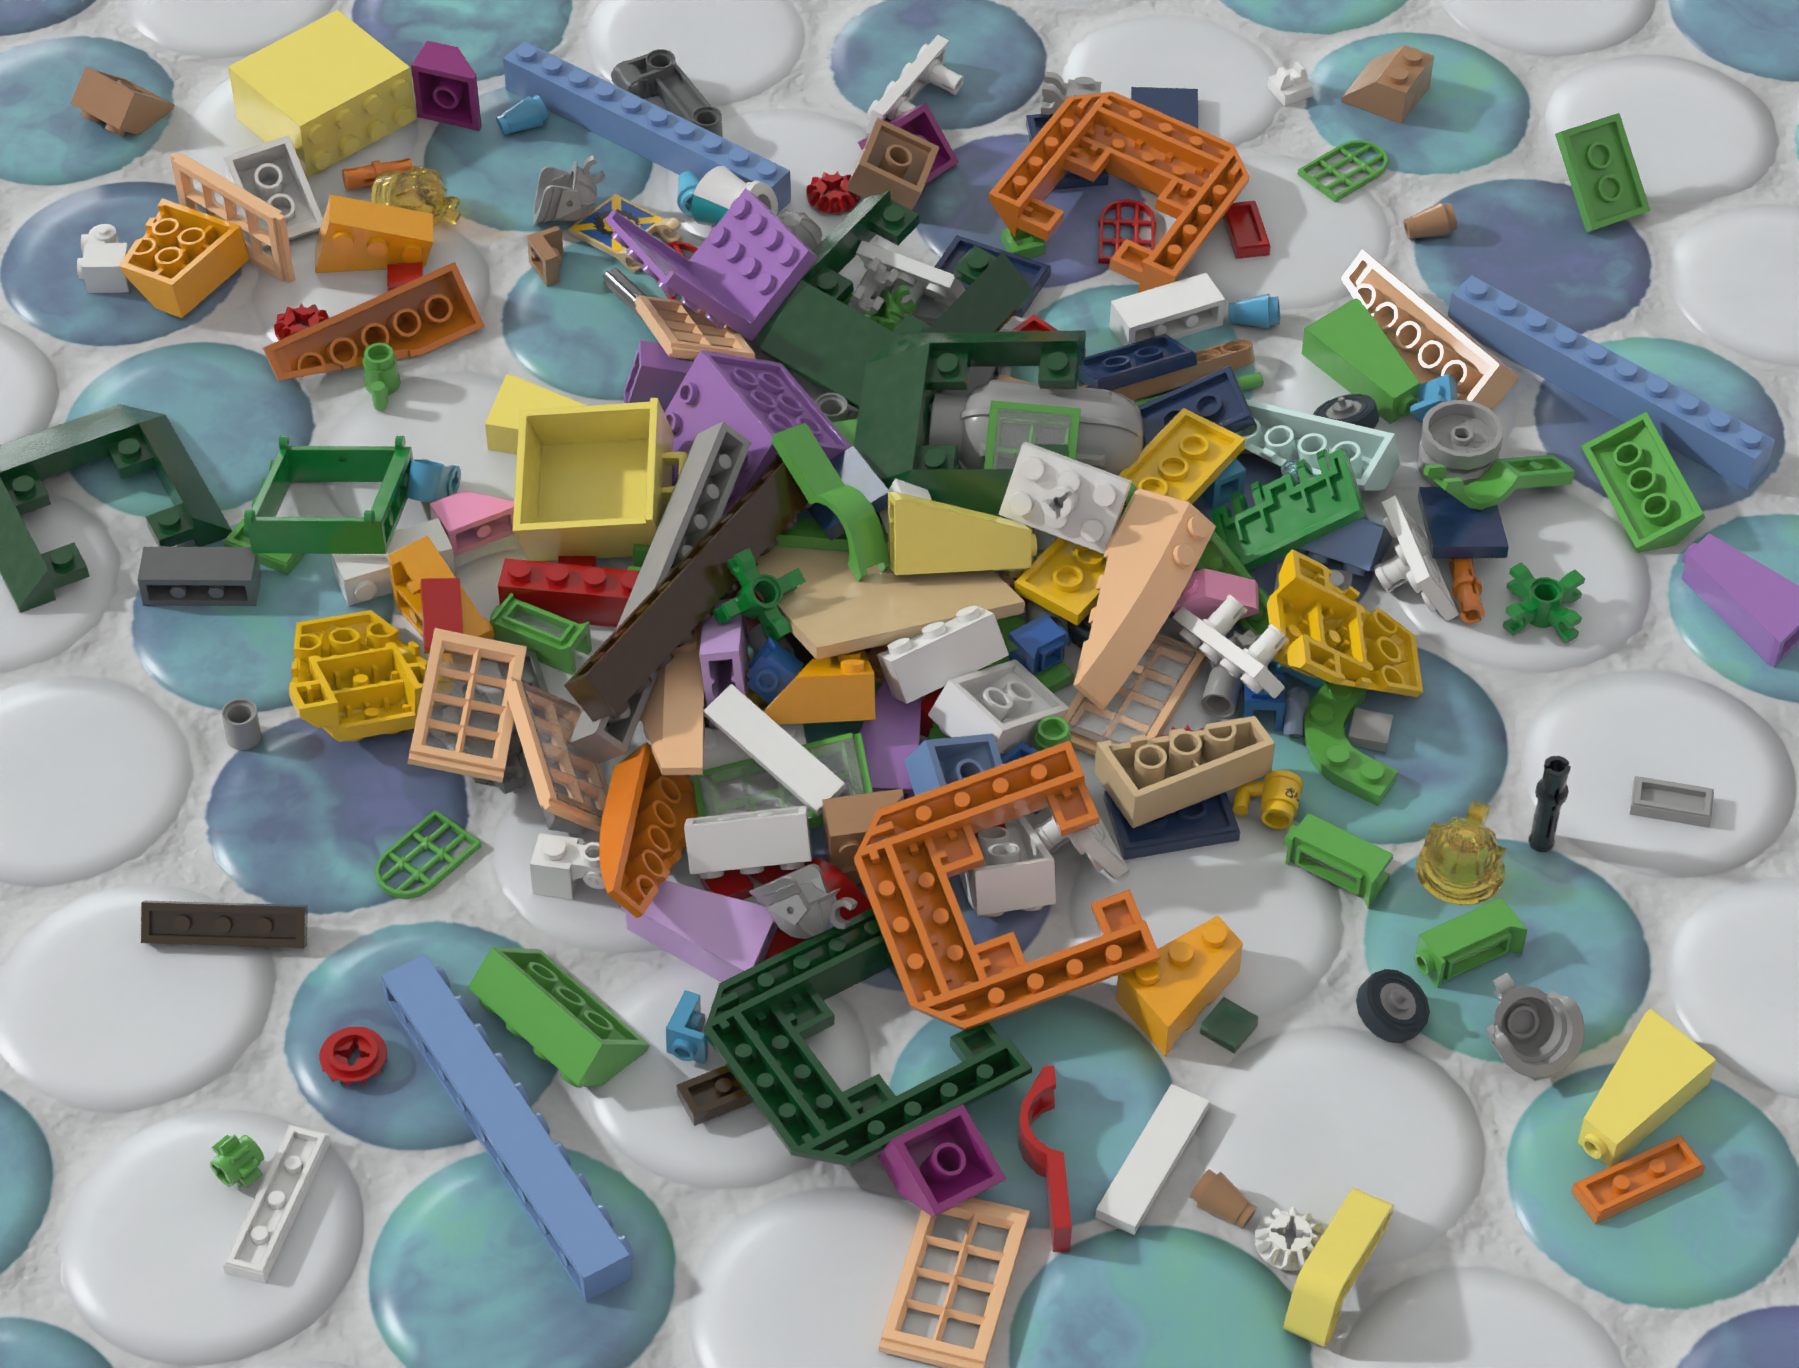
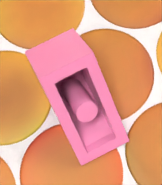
M461 491L430 503L432 520L439 518L453 548L454 556L514 534V501Z
M1206 568L1197 570L1192 573L1173 608V612L1176 614L1183 606L1199 619L1203 620L1205 618L1207 620L1227 599V596L1231 595L1248 610L1240 619L1260 613L1258 584L1252 579Z

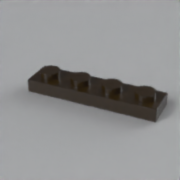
M147 900L141 902V943L305 948L307 946L308 905Z

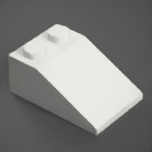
M289 135L224 156V170L227 180L282 211L286 220L289 240L320 230L323 217ZM239 206L244 218L247 219L245 209ZM258 217L259 227L269 232L267 222ZM262 242L263 249L270 247Z
M1015 659L949 679L928 716L949 737L993 733L1000 757H1002L1005 753H1009L1018 743H1027L1034 738L1038 723L1043 718L1049 716L1062 718L1070 708Z
M1025 816L1005 822L1004 824L1007 829L992 827L978 832V844L983 854L985 865L959 874L967 900L977 916L998 917L1007 911L1020 909L1037 911L1045 905L1056 904L1054 858Z

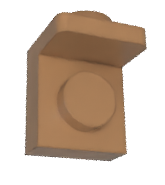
M554 226L528 235L529 263L547 287L560 283L559 267H562L561 256L563 255L561 229L559 226Z

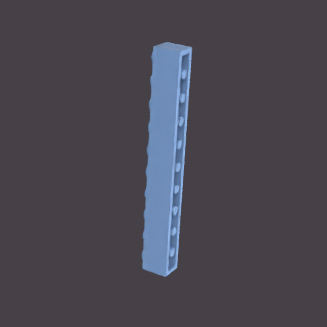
M525 41L503 58L506 90L522 98H525L527 95L530 97L538 95L547 110L678 175L685 171H692L701 180L711 169L717 166H725L746 183L761 181L768 184L776 195L778 213L791 202L790 170Z
M1472 275L1451 293L1448 317L1484 346L1624 423L1647 411L1666 446L1746 490L1767 471L1775 439Z
M424 954L382 974L386 1002L585 1302L632 1279L630 1260L634 1259V1252L630 1243L624 1235L618 1237L611 1228L613 1223L607 1209L602 1203L596 1205L590 1197L592 1195L586 1178L581 1172L577 1174L573 1172L569 1166L571 1161L565 1147L561 1142L554 1144L549 1136L550 1130L544 1116L539 1111L533 1113L529 1107L528 1095L519 1081L516 1083L512 1082L508 1076L509 1069L503 1056L499 1052L493 1054L489 1048L488 1036L480 1023L475 1025L469 1018V1009L460 994L454 996L449 989L451 986L444 969L441 966L435 968L428 956Z

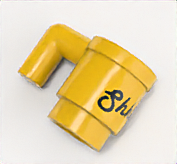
M1288 770L1271 771L1264 777V781H1251L1236 787L1232 810L1237 815H1246L1249 809L1250 798L1262 797L1260 810L1263 823L1274 829H1286L1293 824V819L1298 813L1303 781L1297 774Z

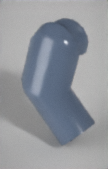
M1297 687L1286 692L1284 695L1286 704L1283 736L1303 737V718L1310 704V697L1304 689Z

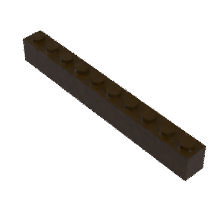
M780 456L764 470L564 685L593 722L608 716L611 719H615L624 713L630 706L628 699L632 695L642 692L651 684L652 679L649 676L654 671H658L669 664L674 658L671 652L676 647H681L695 635L693 628L697 624L705 622L713 615L712 611L716 609L714 605L718 601L729 597L737 589L735 584L737 578L729 570L726 564L728 560L748 548L751 550L755 560L759 556L767 554L778 544L776 537L791 529L798 522L796 515L813 505L808 502Z

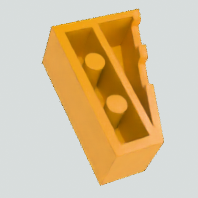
M330 194L316 242L315 273L387 269V264L423 262V267H425L433 244V214Z
M428 535L388 555L395 606L422 638L421 579L456 578ZM460 585L463 634L494 639L495 633L490 622L486 618H482ZM449 653L443 654L442 662L450 669L465 671L471 668L473 657Z
M1217 915L1158 948L1161 960L1119 974L1116 1001L1166 1057L1173 1049V1043L1179 1036L1195 1024L1196 1017L1207 1005H1211L1240 972L1243 942Z

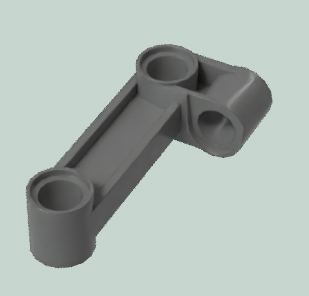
M665 49L653 50L643 56L622 61L614 67L611 72V80L614 85L642 99L659 96L673 114L723 137L721 111L708 103L677 65L675 56L671 51Z

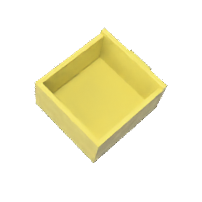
M650 398V402L520 410L513 533L528 560L558 561V556L630 557L633 556L634 544L651 546L675 486H672V466L679 465V478L688 456L685 452H673L674 434L658 398Z

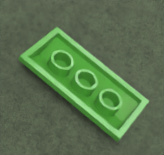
M1647 411L1581 446L1638 553L1678 545L1706 518Z

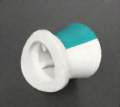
M717 166L706 173L697 185L691 202V211L694 220L698 224L715 227L730 209L733 201L740 196L745 188L755 194L775 215L778 213V202L774 191L768 184L761 181L746 183L727 167Z

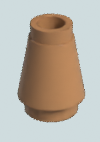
M1439 202L1403 220L1408 239L1448 236L1450 231L1457 230L1455 212L1450 203L1443 205Z
M1210 1169L1201 1177L1190 1195V1198L1197 1202V1208L1234 1225L1236 1224L1242 1229L1257 1210V1207L1250 1203L1251 1201L1222 1172L1216 1174Z

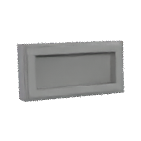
M1635 776L1629 814L1709 828L1712 818L1714 789Z

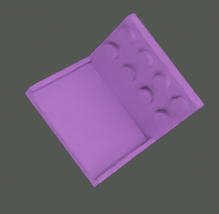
M746 188L733 201L730 209L719 223L712 228L709 236L690 260L614 209L605 219L606 223L614 230L611 236L627 248L626 252L643 265L641 268L658 281L657 285L664 292L672 297L677 293L683 296L681 301L696 313L703 309L707 312L705 316L716 326L722 329L726 324L750 341H753L818 258L755 194Z
M700 350L664 412L674 434L673 452L689 454L696 434L722 421L751 442L723 514L776 458L778 452L771 442L776 433L806 423L829 460L852 447L783 364L778 362ZM679 465L672 466V486H675L677 483Z

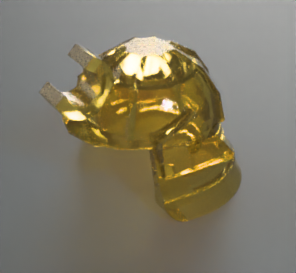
M413 166L410 170L404 172H384L373 183L371 190V201L373 203L433 214V226L438 225L442 220L449 224H456L461 216V212L455 211L460 204V199L454 196L446 197L448 190L445 188L438 170Z
M1472 801L1467 818L1452 817L1450 821L1442 825L1434 822L1429 828L1423 848L1416 861V873L1422 886L1434 897L1451 904L1473 905L1490 899L1501 888L1505 880V865L1503 861L1506 848L1497 844L1496 834L1484 825L1491 806L1478 801Z

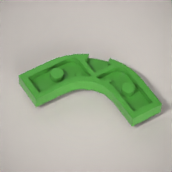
M1326 681L1310 702L1305 715L1303 741L1306 742L1311 755L1310 761L1334 785L1379 806L1396 783L1398 770L1354 748L1346 738L1344 731L1346 723L1354 714L1355 708H1358L1365 700L1367 689Z

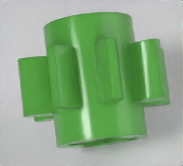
M227 1134L212 1146L217 1156L210 1162L211 1169L226 1186L231 1187L237 1183L239 1187L242 1185L248 1187L263 1175L257 1166L264 1160V1154L257 1143L249 1136L243 1135L238 1139L235 1134L231 1137Z

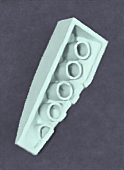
M1246 399V402L1256 424L1235 433L1245 438L1244 449L1297 475L1296 462L1305 459L1310 464L1313 476L1315 477L1321 474L1317 461V452L1325 449L1330 454L1343 448L1349 455L1358 488L1362 491L1385 490L1400 465L1394 433Z

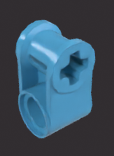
M413 459L411 461L406 497L432 503L456 494L461 479L460 467L456 465L445 466L428 459Z

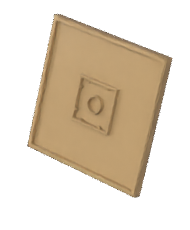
M775 546L767 554L759 556L755 560L758 563L757 569L760 575L768 574L776 579L797 568L800 569L806 582L797 586V589L783 595L777 607L789 622L793 630L791 633L816 660L890 644L901 638L911 639L922 634V629L925 626L935 622L945 623L956 618V613L959 610L969 606H978L993 612L996 620L1024 613L1025 601L993 570L895 575L890 568L881 573L878 566L874 565L866 569L868 575L864 580L857 581L847 565L850 554L845 551ZM754 590L758 597L764 602L763 596L758 591Z

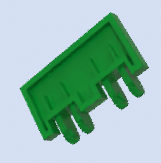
M1343 448L1330 454L1325 449L1317 452V461L1321 474L1315 477L1313 476L1310 464L1305 459L1296 462L1301 483L1299 485L1290 473L1264 486L1260 481L1251 484L1255 506L1248 508L1245 496L1238 490L1230 496L1235 513L1234 516H1232L1231 510L1225 505L1211 511L1216 532L1248 571L1289 553L1292 549L1300 548L1367 516L1349 455Z

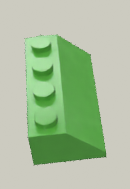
M491 947L468 986V989L479 998L478 1002L485 1010L499 1015L507 1023L506 1028L515 1036L527 1040L534 1047L533 1052L535 1055L546 1062L554 1064L562 1072V1079L574 1087L582 1088L583 1086L604 1085L643 1055L650 1046L649 1043L541 949Z

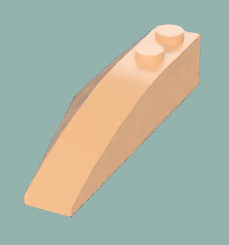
M1362 250L1341 279L1353 298H1358L1364 304L1420 384L1449 373L1456 379L1458 400L1473 401L1491 409L1500 403L1520 377L1469 333Z
M1143 489L1136 490L1106 545L1104 558L1107 559L1104 574L1099 576L1096 587L1100 591L1096 607L1091 609L1088 621L1091 624L1089 639L1083 642L1073 685L1100 710L1106 708L1153 642L1186 587L1216 528L1190 502Z
M703 623L697 624L693 628L695 635L681 647H676L671 652L674 656L672 661L659 670L639 720L642 721L646 739L651 742V750L662 775H703L705 715L703 710L706 709V699L699 657Z

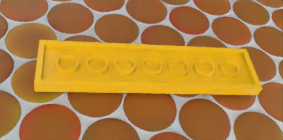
M1183 408L1141 451L1138 460L1129 468L1124 469L1118 476L1131 480L1137 490L1143 489L1193 504L1244 450L1245 438ZM1058 537L1031 564V568H1028L1015 581L1014 591L1018 595L1078 626L1091 612V609L1097 605L1100 591L1096 587L1099 576L1104 574L1107 559L1104 558L1103 553Z

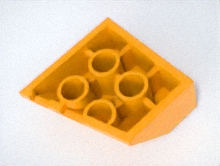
M162 198L158 204V214L155 218L150 217L145 224L146 233L142 238L135 240L119 266L121 272L156 309L183 318L250 258L240 225Z
M865 649L820 660L813 658L763 712L778 725L876 720L874 671Z

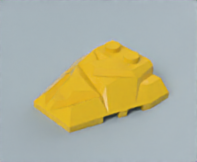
M1292 549L1286 555L1279 572V588L1269 597L1267 602L1269 625H1274L1289 639V642L1285 643L1273 657V661L1300 674L1319 678L1334 684L1412 697L1421 695L1423 693L1415 635L1379 607L1372 613L1355 600L1360 594L1356 589L1349 586L1345 591L1341 590L1330 581L1329 576L1332 573L1330 569Z
M372 610L296 622L294 662H292L291 667L292 682L289 684V697L301 719L316 728L322 727L339 742L358 741L364 737L381 734H397L403 730L415 728L428 660L420 656V646L414 641L408 642V646L399 640V630ZM439 677L436 693L449 695L453 691L452 680ZM434 703L433 707H437L439 704Z

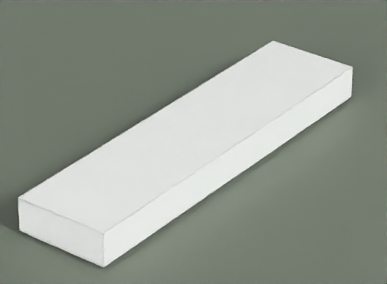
M732 684L703 710L707 719L817 816L823 812L822 799L836 798L846 789L845 783Z
M1170 1085L1096 1208L1095 1218L1135 1235L1207 1113L1210 1100L1176 1085Z
M289 1124L223 1263L225 1273L266 1283L330 1146L329 1134Z

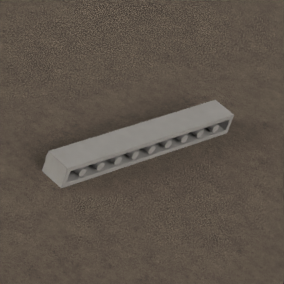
M724 421L696 434L617 628L722 517L751 445L748 439ZM659 670L654 671L649 676L652 682L647 688L628 699L630 703L629 708L617 718L611 719L608 716L593 722L586 712L582 710L569 744L598 764L626 754Z

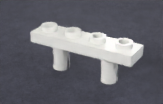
M937 35L929 45L924 44L916 60L905 65L900 78L896 82L891 81L880 101H873L867 112V118L870 119L867 130L868 134L871 133L877 118L889 123L904 112L915 108L916 106L910 102L926 84L932 83L950 92L952 95L958 93L963 84L964 76L943 66L949 40Z
M1228 595L1227 599L1207 620L1205 618L1203 620L1199 619L1183 606L1172 617L1183 628L1179 635L1195 649L1201 644L1199 650L1215 664L1221 659L1222 661L1219 664L1234 678L1237 679L1242 674L1240 680L1254 693L1258 694L1263 690L1275 699L1285 688L1268 670L1267 664L1285 643L1289 642V639L1274 625L1270 624L1249 649L1244 648L1242 650L1229 641L1225 635L1242 615L1248 611L1233 596Z

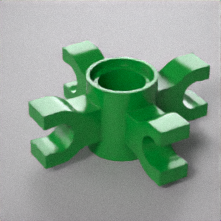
M749 548L734 555V558L728 560L726 564L742 588L738 591L736 598L724 602L720 605L721 607L712 611L718 624H724L741 614L750 619L758 618L766 640L769 637L775 641L781 640L793 630L786 618L780 613L777 605L782 600L783 595L797 589V586L806 582L800 569L797 568L776 579L768 574L760 575L754 556ZM754 590L763 596L764 603L756 598Z
M1522 562L1510 568L1509 574L1515 579L1508 582L1506 588L1512 594L1520 596L1524 601L1513 603L1506 607L1505 613L1511 618L1503 622V628L1514 636L1529 623L1539 628L1553 626L1559 637L1566 643L1577 638L1579 631L1574 626L1581 623L1582 617L1574 610L1566 608L1563 604L1571 603L1581 598L1582 592L1577 587L1584 584L1585 578L1575 569L1567 573L1558 582L1549 577L1535 579Z

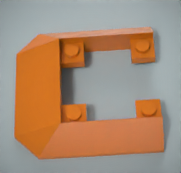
M1105 92L1067 97L991 190L988 199L1014 238L1020 230H1023L1048 241L1063 222L1064 211L1043 201L1067 171L1094 182L1105 169L1108 174L1158 195L1155 210L1177 220L1153 251L1126 239L1112 256L1109 264L1110 270L1140 283L1139 293L1172 283L1177 279L1248 184L1250 176L1234 144L1118 93Z
M1070 740L877 810L854 857V863L910 1008L966 1031L1161 960L1145 920H1142L1130 889L1091 903V910L1102 936L1026 963L1014 931L974 945L948 878L985 865L975 833L1047 807L1050 808L1061 837L1100 823V817L1085 784V775Z

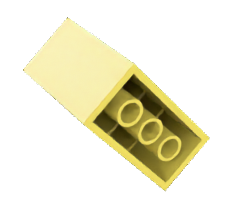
M339 10L228 66L237 120L265 143L289 135L307 178L417 120L410 67Z

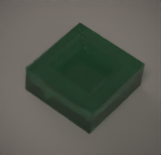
M1223 997L1201 1023L1200 1034L1235 1054L1257 1028L1259 1017Z

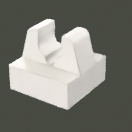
M1295 62L1294 68L1289 70L1281 67L1275 75L1268 77L1267 88L1283 106L1313 96L1314 86L1308 80L1306 69L1299 62Z

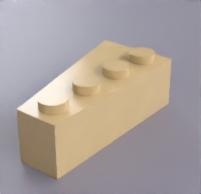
M1256 716L1205 724V729L1197 731H1185L1184 728L1169 730L1168 736L1147 739L1145 734L1132 736L1129 738V742L1112 745L1111 740L1096 742L1094 773L1131 827L1135 828L1266 776L1267 773L1272 771L1275 742Z

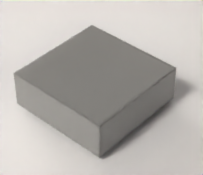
M1355 708L1348 741L1354 747L1386 753L1393 715Z

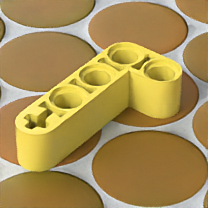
M1351 1189L1300 1270L1291 1295L1283 1330L1322 1347L1327 1346L1336 1328L1344 1299L1382 1239L1391 1220L1394 1204L1359 1189Z

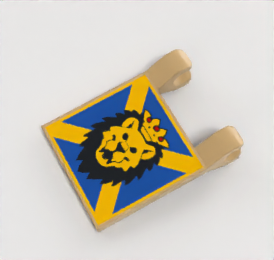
M614 194L592 210L586 217L568 228L570 235L618 259L632 273L641 270L643 265L633 259L626 252L627 248L611 236L614 230L606 223L605 219L613 209L651 235L657 231L668 243L678 242L682 239V234L676 232L681 227L679 220L675 218L664 219L617 194Z

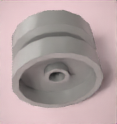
M1467 400L1441 402L1431 408L1423 419L1421 441L1418 450L1417 467L1422 477L1433 486L1440 487L1423 474L1425 465L1430 464L1444 465L1446 467V477H1459L1464 481V485H1468L1483 476L1490 469L1494 461L1499 459L1503 439V425L1498 415L1484 405Z

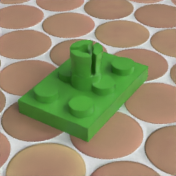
M1620 113L1555 134L1586 232L1651 211Z

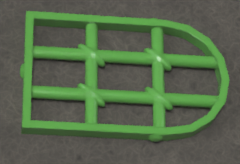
M1353 140L1337 146L1298 169L1297 175L1332 201L1337 202L1383 174L1386 170L1388 158L1386 152L1380 146L1369 141ZM1361 147V149L1355 151L1354 153H1350L1349 151H1347V149ZM1369 149L1378 154V156L1368 162H1362L1357 158V156ZM1339 153L1346 156L1335 164L1329 165L1325 162ZM1382 159L1383 165L1375 171L1370 167ZM1349 161L1359 165V167L1347 174H1342L1336 170ZM1318 165L1325 168V170L1313 177L1306 173ZM1361 171L1370 173L1356 183L1349 179ZM1328 173H1332L1339 178L1327 186L1317 181ZM1341 183L1349 185V187L1337 194L1331 191L1332 188Z
M434 810L393 846L388 848L378 859L375 868L377 884L384 893L394 898L411 899L420 897L436 887L437 884L482 847L481 841L437 810ZM435 819L443 824L430 836L423 837L419 834ZM449 828L459 835L445 848L442 847L440 849L432 843ZM413 838L421 842L406 857L402 856L400 858L395 854ZM464 839L472 844L456 859L448 854ZM429 848L437 854L421 868L415 869L408 864L409 861L424 849L427 850ZM389 858L395 861L397 864L380 878L381 868ZM445 859L450 863L433 879H429L424 875L438 861ZM406 869L413 874L397 889H393L385 884L399 870ZM421 880L425 883V885L418 889L404 891L415 881Z

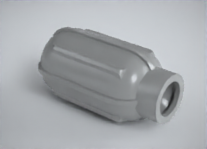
M991 380L973 388L967 395L936 392L934 396L929 445H957L959 451L958 465L961 469H984L991 400L1081 409L1076 460L1117 476L1138 460L1143 448L1144 432L1140 409L1133 400L1123 394L1114 393L1106 389L1077 387V389H1040L1037 383ZM1002 423L1000 447L1021 449L1022 443L1029 442L1030 425ZM1038 426L1036 445L1064 444L1066 429ZM999 456L998 469H1014L1018 457Z

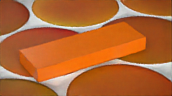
M1679 1135L1573 1183L1571 1192L1593 1222L1598 1224L1702 1176L1705 1166L1683 1137Z

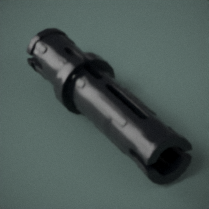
M1551 756L1545 760L1543 777L1537 783L1535 790L1538 800L1528 842H1531L1530 847L1538 852H1547L1553 848L1561 806L1566 802L1569 793L1566 783L1571 766H1568L1569 761L1561 756Z

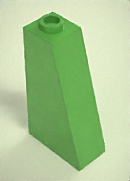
M1354 298L1304 328L1301 352L1303 356L1351 394L1368 395L1374 399L1378 415L1389 424L1411 414L1410 406L1418 403L1420 382L1358 298Z

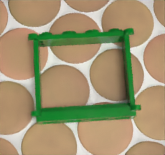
M280 435V450L275 460L270 462L267 478L262 479L261 491L258 497L253 499L252 510H245L243 532L245 537L250 538L252 553L386 554L408 500L406 492L413 454L412 447H404L406 444L405 436H396L395 446H289V436ZM291 482H382L371 510H365L364 517H276Z

